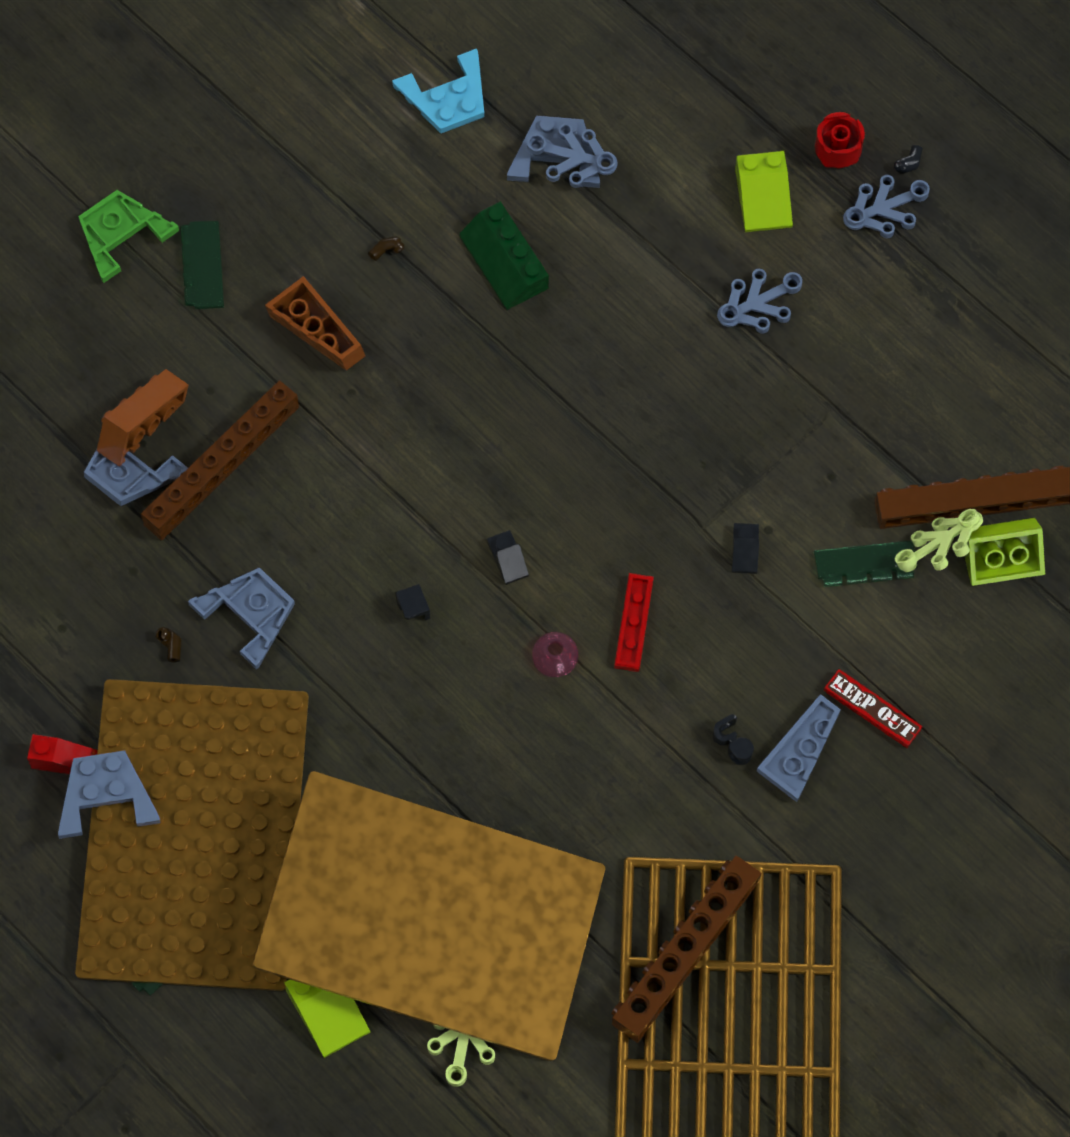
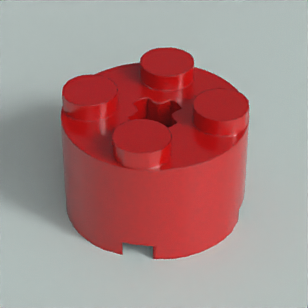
M845 112L831 113L824 118L817 128L815 152L825 167L844 168L858 162L862 153L865 136L862 123Z

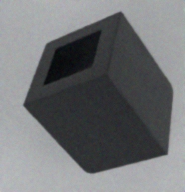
M420 584L396 592V602L399 610L403 611L405 619L409 620L423 615L425 620L430 619V609Z

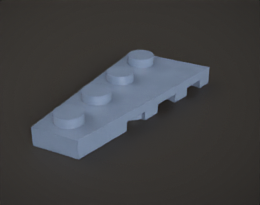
M820 694L759 765L757 772L794 801L798 802L841 709Z

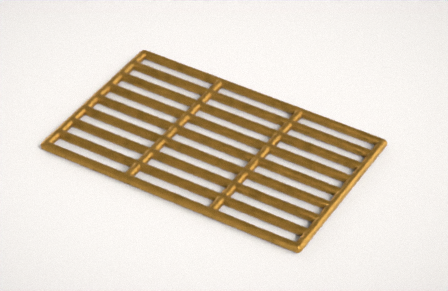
M650 857L625 858L619 1002L624 1003L629 997L627 991L630 988L631 967L645 968L651 960L655 962L658 958L660 868L676 869L675 929L681 920L685 921L686 869L702 870V900L706 895L704 890L712 880V870L720 871L726 861ZM745 861L762 873L760 882L753 890L752 962L736 961V912L726 925V960H710L709 948L693 969L699 970L697 1062L681 1061L683 984L672 997L670 1061L655 1060L656 1020L645 1033L644 1059H628L629 1037L618 1030L615 1137H626L628 1070H644L642 1137H652L654 1071H670L668 1137H679L681 1072H697L695 1137H706L707 1073H723L722 1137H733L734 1074L750 1075L749 1137H759L760 1075L776 1076L775 1137H786L787 1076L803 1077L802 1137H813L814 1077L829 1078V1137H840L842 869L839 865ZM634 867L650 868L647 957H631ZM764 873H779L778 963L762 962ZM790 874H805L804 964L789 963ZM816 875H831L830 965L815 964ZM732 882L727 883V890L734 891L738 888ZM700 922V931L706 930L707 926ZM684 943L679 944V949L684 951ZM666 963L662 966L663 969H673V971L677 969L673 963ZM710 970L725 971L723 1063L708 1062ZM736 972H752L750 1064L734 1063ZM762 973H778L777 1065L761 1064ZM788 974H804L803 1066L787 1065ZM815 975H830V1067L814 1066ZM651 983L647 986L649 991L657 992L656 983Z

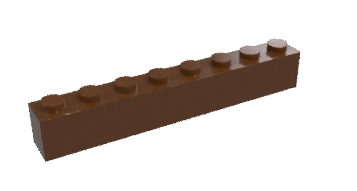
M1055 466L1049 470L1041 471L1040 469H1031L1026 473L1018 474L1007 472L1002 476L996 477L984 475L973 480L960 478L950 483L938 481L927 486L909 485L904 489L896 490L885 488L876 493L874 502L879 528L885 529L931 523L938 517L958 518L967 509H975L984 516L1070 504V467Z

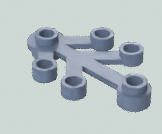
M563 123L559 126L558 135L561 139L567 141L571 149L546 143L545 137L541 134H532L527 140V149L533 155L547 153L568 159L556 166L552 165L547 168L546 178L551 182L558 181L561 174L582 163L591 166L581 172L575 171L570 174L569 184L574 188L581 187L584 180L597 173L610 175L617 168V158L612 153L603 151L596 140L595 132L591 129H586L582 132L581 141L584 145L590 146L594 155L585 153L573 134L572 126L568 123ZM568 129L570 132L568 134H564L561 132V130ZM591 135L593 138L591 140H587L584 138V136ZM539 144L541 147L534 149L532 145ZM608 162L610 165L603 167L601 163ZM555 171L557 175L551 176L549 172ZM578 177L580 181L574 182L572 178Z
M884 175L880 179V188L873 206L864 209L866 201L873 194V187L865 183L859 187L855 206L847 209L843 216L844 224L852 230L867 227L879 231L883 238H891L894 235L895 226L891 222L882 223L871 219V217L878 215L900 222L904 229L910 230L914 228L916 223L914 214H905L892 209L913 200L917 202L926 200L929 195V185L923 180L914 181L911 184L910 191L886 200L888 192L894 187V178L890 175ZM889 181L891 184L885 185L883 182ZM862 190H868L870 193L864 194ZM920 191V192H922L923 194H922V195H918V194H916L915 192ZM851 218H858L859 221H853ZM910 219L912 223H906L904 220ZM889 228L891 231L885 232L883 229Z
M756 269L752 273V284L747 301L738 305L739 297L744 294L746 284L741 279H735L731 283L729 302L718 310V321L726 327H733L738 323L755 327L758 333L762 334L768 332L770 328L769 319L766 317L756 318L745 313L755 311L774 316L780 323H787L791 317V311L788 307H776L765 303L786 293H798L802 287V277L795 272L787 273L783 278L782 284L759 295L761 285L766 282L767 274L763 269ZM756 275H761V276H763V278H762V279H757V278H755V276H756ZM793 283L796 287H790L788 284ZM740 285L742 289L737 290L734 286ZM782 312H784V313H786L788 316H786V317H781L779 314L782 313ZM727 314L733 315V318H727L725 316ZM765 323L767 326L760 327L758 324Z

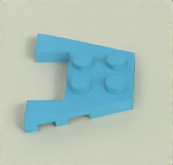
M477 49L457 56V61L465 75L464 77L421 92L411 73L392 80L395 90L400 91L411 105L413 104L421 111V115L440 133L484 117V105Z

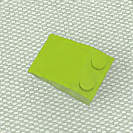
M784 151L738 155L736 157L735 172L745 232L792 228L788 171Z
M293 980L284 982L287 994L324 1058L370 1033L354 999Z

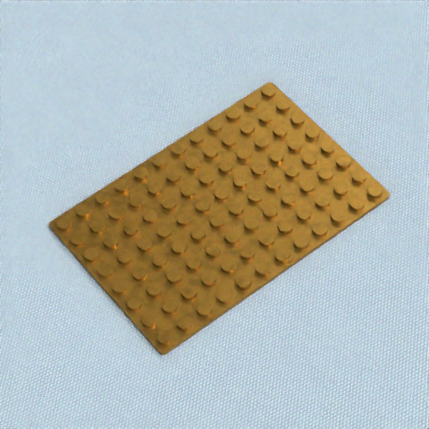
M111 679L105 681L97 755L118 751L126 752L160 817V823L137 827L133 801L92 807L75 972L77 978L283 991L285 989L284 982L287 981V978L254 968L253 961L301 802L309 699L307 692Z
M313 771L307 779L254 957L253 966L261 971L553 1061L558 1054L604 877L605 866L577 855Z

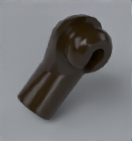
M397 236L381 239L368 252V255L374 261H377L387 250L392 249L394 253H400L405 245L401 242V238Z
M160 627L156 631V638L168 648V661L179 662L181 638L171 629Z

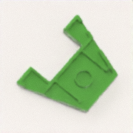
M118 190L78 216L103 283L121 272L120 266L108 252L138 231L148 226L162 243L179 231L176 223L172 221L170 223L163 219L162 215L155 211L151 212L144 208L141 203Z

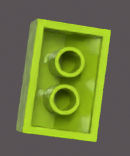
M1035 518L984 525L971 533L967 542L970 551L964 557L972 586L1045 575L1043 531Z

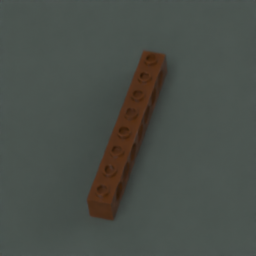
M279 380L141 513L144 526L162 541L299 408L297 394Z
M737 855L732 861L727 860L719 871L720 877L716 882L711 880L705 888V897L701 902L699 900L694 902L689 910L691 915L686 922L681 920L673 931L676 934L670 942L666 940L658 951L660 956L655 962L651 960L644 968L642 973L645 976L639 983L635 981L627 991L629 997L624 1003L620 1001L611 1013L613 1015L612 1025L636 1043L644 1036L760 882L762 873ZM732 882L738 888L734 891H729L724 885ZM717 902L723 908L719 911H714L710 909L709 904ZM702 922L707 926V929L698 931L693 925ZM685 942L690 944L692 949L685 952L680 950L678 945ZM666 963H673L677 969L673 972H668L662 966ZM651 983H656L661 987V990L651 992L647 986ZM634 1004H642L646 1010L642 1013H636L631 1007Z

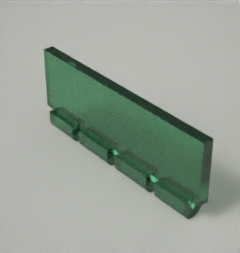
M219 221L190 222V225L181 226V243L184 244L182 245V263L186 265L183 266L184 286H186L184 288L185 305L195 306V309L224 308Z
M912 541L814 550L818 579H823L824 587L842 585V577L846 576L847 585L867 583V574H870L871 582L892 580L891 572L894 571L896 580L914 578V570L904 572L899 569L895 561L896 555L902 550L911 549L915 552L914 544Z

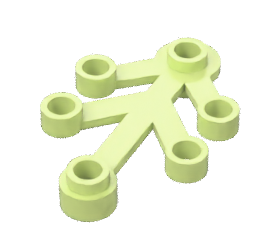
M967 509L958 518H936L932 522L934 531L924 532L919 530L911 535L914 546L923 547L915 552L911 549L900 551L895 557L899 569L904 572L913 571L917 566L918 560L937 548L938 550L936 555L932 557L931 563L935 570L945 569L948 566L946 555L954 537L959 534L958 541L953 544L952 549L957 557L967 555L970 551L967 542L971 533L976 531L982 524V515L975 509Z
M433 1025L434 1028L437 1030L445 1029L443 1027ZM448 1030L438 1038H431L427 1043V1049L431 1055H439L442 1053L444 1046L458 1038L454 1062L446 1069L445 1075L448 1084L459 1087L467 1079L464 1062L469 1039L479 1052V1058L483 1064L489 1065L494 1062L495 1051L488 1047L484 1040ZM432 1043L440 1044L438 1050H432L430 1046ZM485 1052H490L492 1058L486 1060L482 1055ZM453 1073L461 1074V1078L457 1081L453 1080L451 1076Z

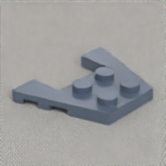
M536 116L507 172V180L529 182L531 161L562 163L568 160L547 153L533 155L527 149V140L532 134L543 135L546 143L571 149L567 141L561 139L558 135L559 126L563 123H568L572 126L573 134L585 153L593 155L590 146L584 145L581 141L582 132L586 130L584 120ZM568 129L561 130V132L564 134H568L570 132ZM585 135L584 138L589 140L588 135ZM539 144L532 145L534 149L541 147ZM585 163L580 164L579 172H581L582 170L586 169L591 165ZM598 173L584 180L581 187L600 188Z
M96 449L84 471V478L122 506L174 482L188 467L172 455L156 471H153L129 451L124 456L125 462L119 467Z
M261 568L230 581L231 583L223 587L211 589L207 594L199 598L194 597L188 601L189 606L204 620L225 603L257 634L253 640L240 650L241 655L255 669H258L295 605L294 600Z
M125 751L73 758L58 831L59 839L83 835L80 809L133 801L137 827L160 823V817Z

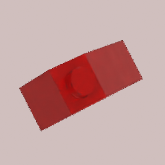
M33 734L27 759L31 769L70 774L73 758L97 755L98 750L60 738Z

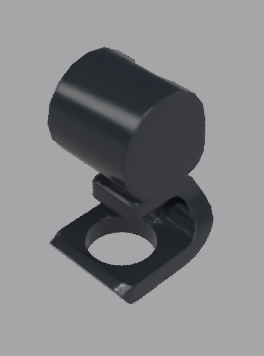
M731 714L715 724L713 741L720 745L729 744L728 756L737 765H745L750 762L753 755L754 746L752 742L747 738L737 739L735 731L727 735L722 734V731L734 726L737 722V716Z

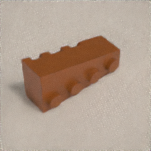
M304 276L265 305L271 318L347 371L365 357L361 344Z
M167 369L159 375H154L146 385L138 387L132 396L128 399L124 398L115 409L109 410L104 414L101 421L103 424L97 451L120 467L125 462V454L128 451L134 453L140 447L139 442L143 439L144 435L146 434L150 437L156 431L160 420L165 422L185 402L189 385Z

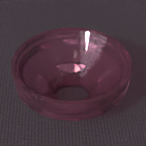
M546 633L534 645L532 652L533 662L542 674L550 677L564 676L570 673L577 664L578 649L576 643L564 633ZM557 643L563 647V651L559 655H552L549 653L548 647L551 644Z

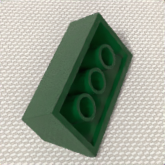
M501 201L480 211L460 232L459 237L506 310L549 289L548 273Z

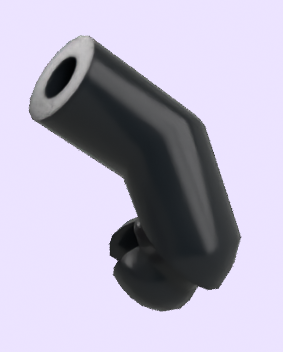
M912 145L909 156L895 161V170L903 173L916 170L919 167L923 148L919 145Z

